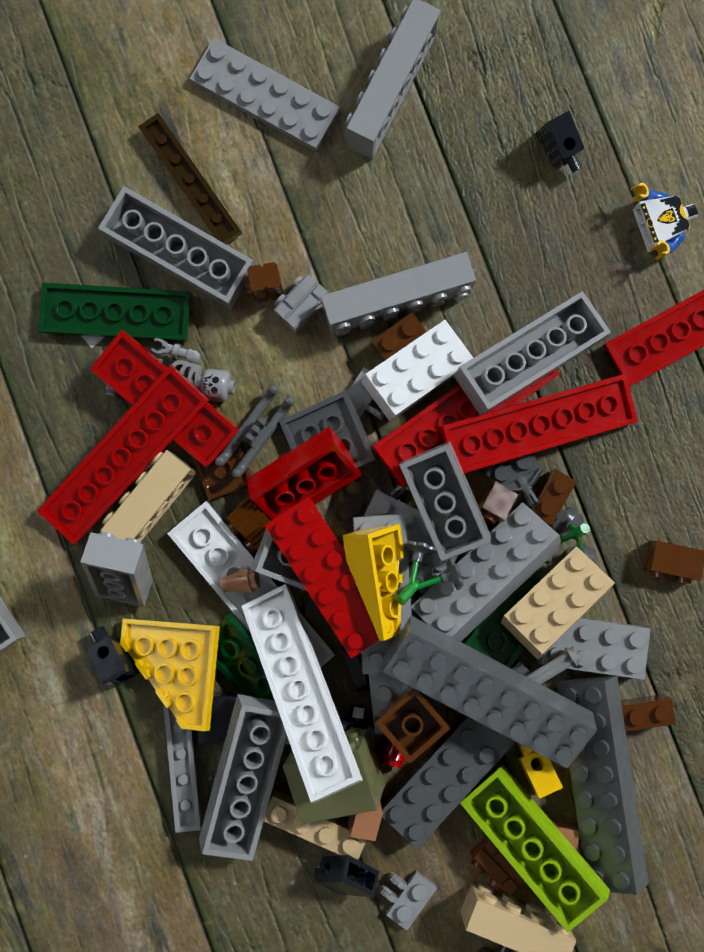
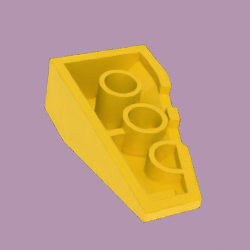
M400 524L363 529L343 535L348 566L379 640L385 641L400 634L401 605L396 601L398 584L403 581V574H399V559L404 558Z

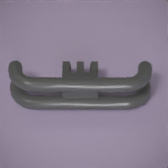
M275 385L268 387L263 397L241 425L240 430L215 460V464L222 467L242 441L250 446L249 450L232 471L234 478H240L278 427L279 421L286 416L294 404L292 397H286L267 424V421L260 416L278 391Z

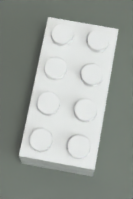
M444 320L366 373L361 383L391 422L452 379L457 369L473 359V357L447 321Z

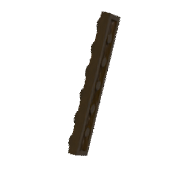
M157 113L138 127L214 237L227 245L242 234L241 230L160 114Z
M358 477L340 490L330 529L343 549V535L353 532V517H359L369 479ZM309 595L303 617L327 624L325 617Z

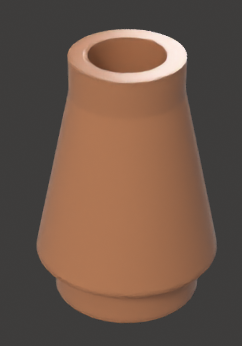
M247 567L232 575L221 578L222 590L224 593L254 592L255 589L260 588L259 573Z

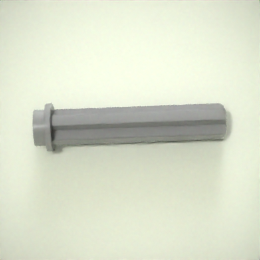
M566 647V652L526 677L539 684H543L573 664L578 666L581 658L574 647L570 649Z

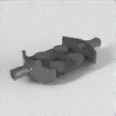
M533 453L514 458V463L510 466L497 463L483 468L492 484L498 482L516 494L524 496L529 507L539 503V500L532 491V486L541 475L543 466L539 465Z

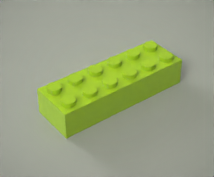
M503 764L460 802L567 933L608 900L610 889Z

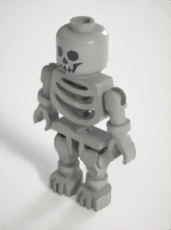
M159 338L154 339L155 342H161L162 346L166 347L159 351L152 348L151 350L154 353H166L174 359H178V357L186 359V361L177 360L172 365L176 369L182 366L179 372L184 377L189 368H191L188 378H185L204 394L209 401L223 403L228 400L229 395H234L235 380H231L228 371L207 369L202 374L203 367L195 364L201 357L198 351L181 348L180 344L171 345ZM157 358L162 363L164 362V359ZM106 383L105 395L119 397L120 394Z

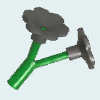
M568 507L566 510L561 509L559 513H556L557 517L552 524L553 528L559 531V534L562 536L560 538L561 543L570 539L576 540L577 547L596 564V550L582 543L581 539L582 536L590 531L589 525L583 523V516L577 513L574 507ZM570 547V548L567 550V555H568L575 547ZM550 557L545 563L551 562L552 557Z
M406 541L403 544L405 549L413 552L411 559L413 564L409 569L410 581L408 585L396 597V601L400 605H404L417 590L421 593H426L431 586L439 582L446 583L451 581L457 590L463 587L460 569L455 564L453 558H449L446 562L448 570L436 577L433 575L431 565L421 564L423 555H432L435 553L436 548L423 542Z

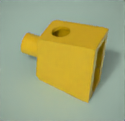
M518 743L523 754L518 756V760L534 795L540 799L562 789L563 786L550 759ZM534 758H538L539 766L533 769L531 761Z

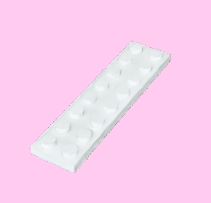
M205 501L167 534L250 632L241 606L278 588V585L271 577L259 573L260 588L255 589L254 592H223L221 578L232 575L247 567L251 568L254 557L211 505ZM300 613L321 668L335 656V653Z
M284 584L242 605L241 607L310 802L316 803L363 781L290 586Z

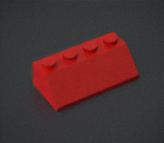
M327 427L246 480L250 499L273 520L309 496L313 503L316 504L362 475L342 440L330 427Z

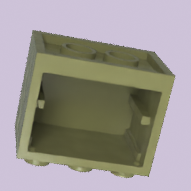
M352 728L345 731L363 781L316 803L310 802L293 751L290 752L283 765V769L301 825L377 810L385 783L368 728L361 730L359 728Z

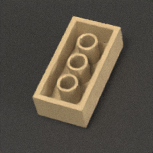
M168 450L164 453L160 452L153 459L152 464L154 466L148 473L143 472L136 480L135 484L137 486L132 493L127 492L119 501L121 506L115 513L112 511L106 516L103 521L104 527L100 531L110 533L118 539L133 538L142 542L197 475V472Z
M576 546L503 616L501 623L538 660L610 590L615 582Z
M471 883L460 911L466 931L517 952L573 951L576 943L574 935L571 931L567 933L552 913L549 915L541 912V908L532 903H527L526 905L519 903L517 898L512 895L493 892L494 889L486 884L480 883L478 886Z

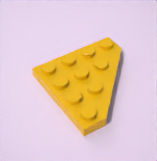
M123 619L120 645L125 652H129L135 661L136 667L144 678L150 681L156 690L155 693L165 707L169 708L177 719L176 722L181 729L210 731L220 626Z

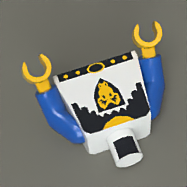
M644 183L632 187L631 190L637 194V196L632 198L633 202L641 200L633 209L645 246L648 253L656 250L658 256L655 258L659 260L663 256L673 253L685 238L684 233L690 229L688 220L698 217L695 204L683 207L678 196H670L667 193L650 190Z

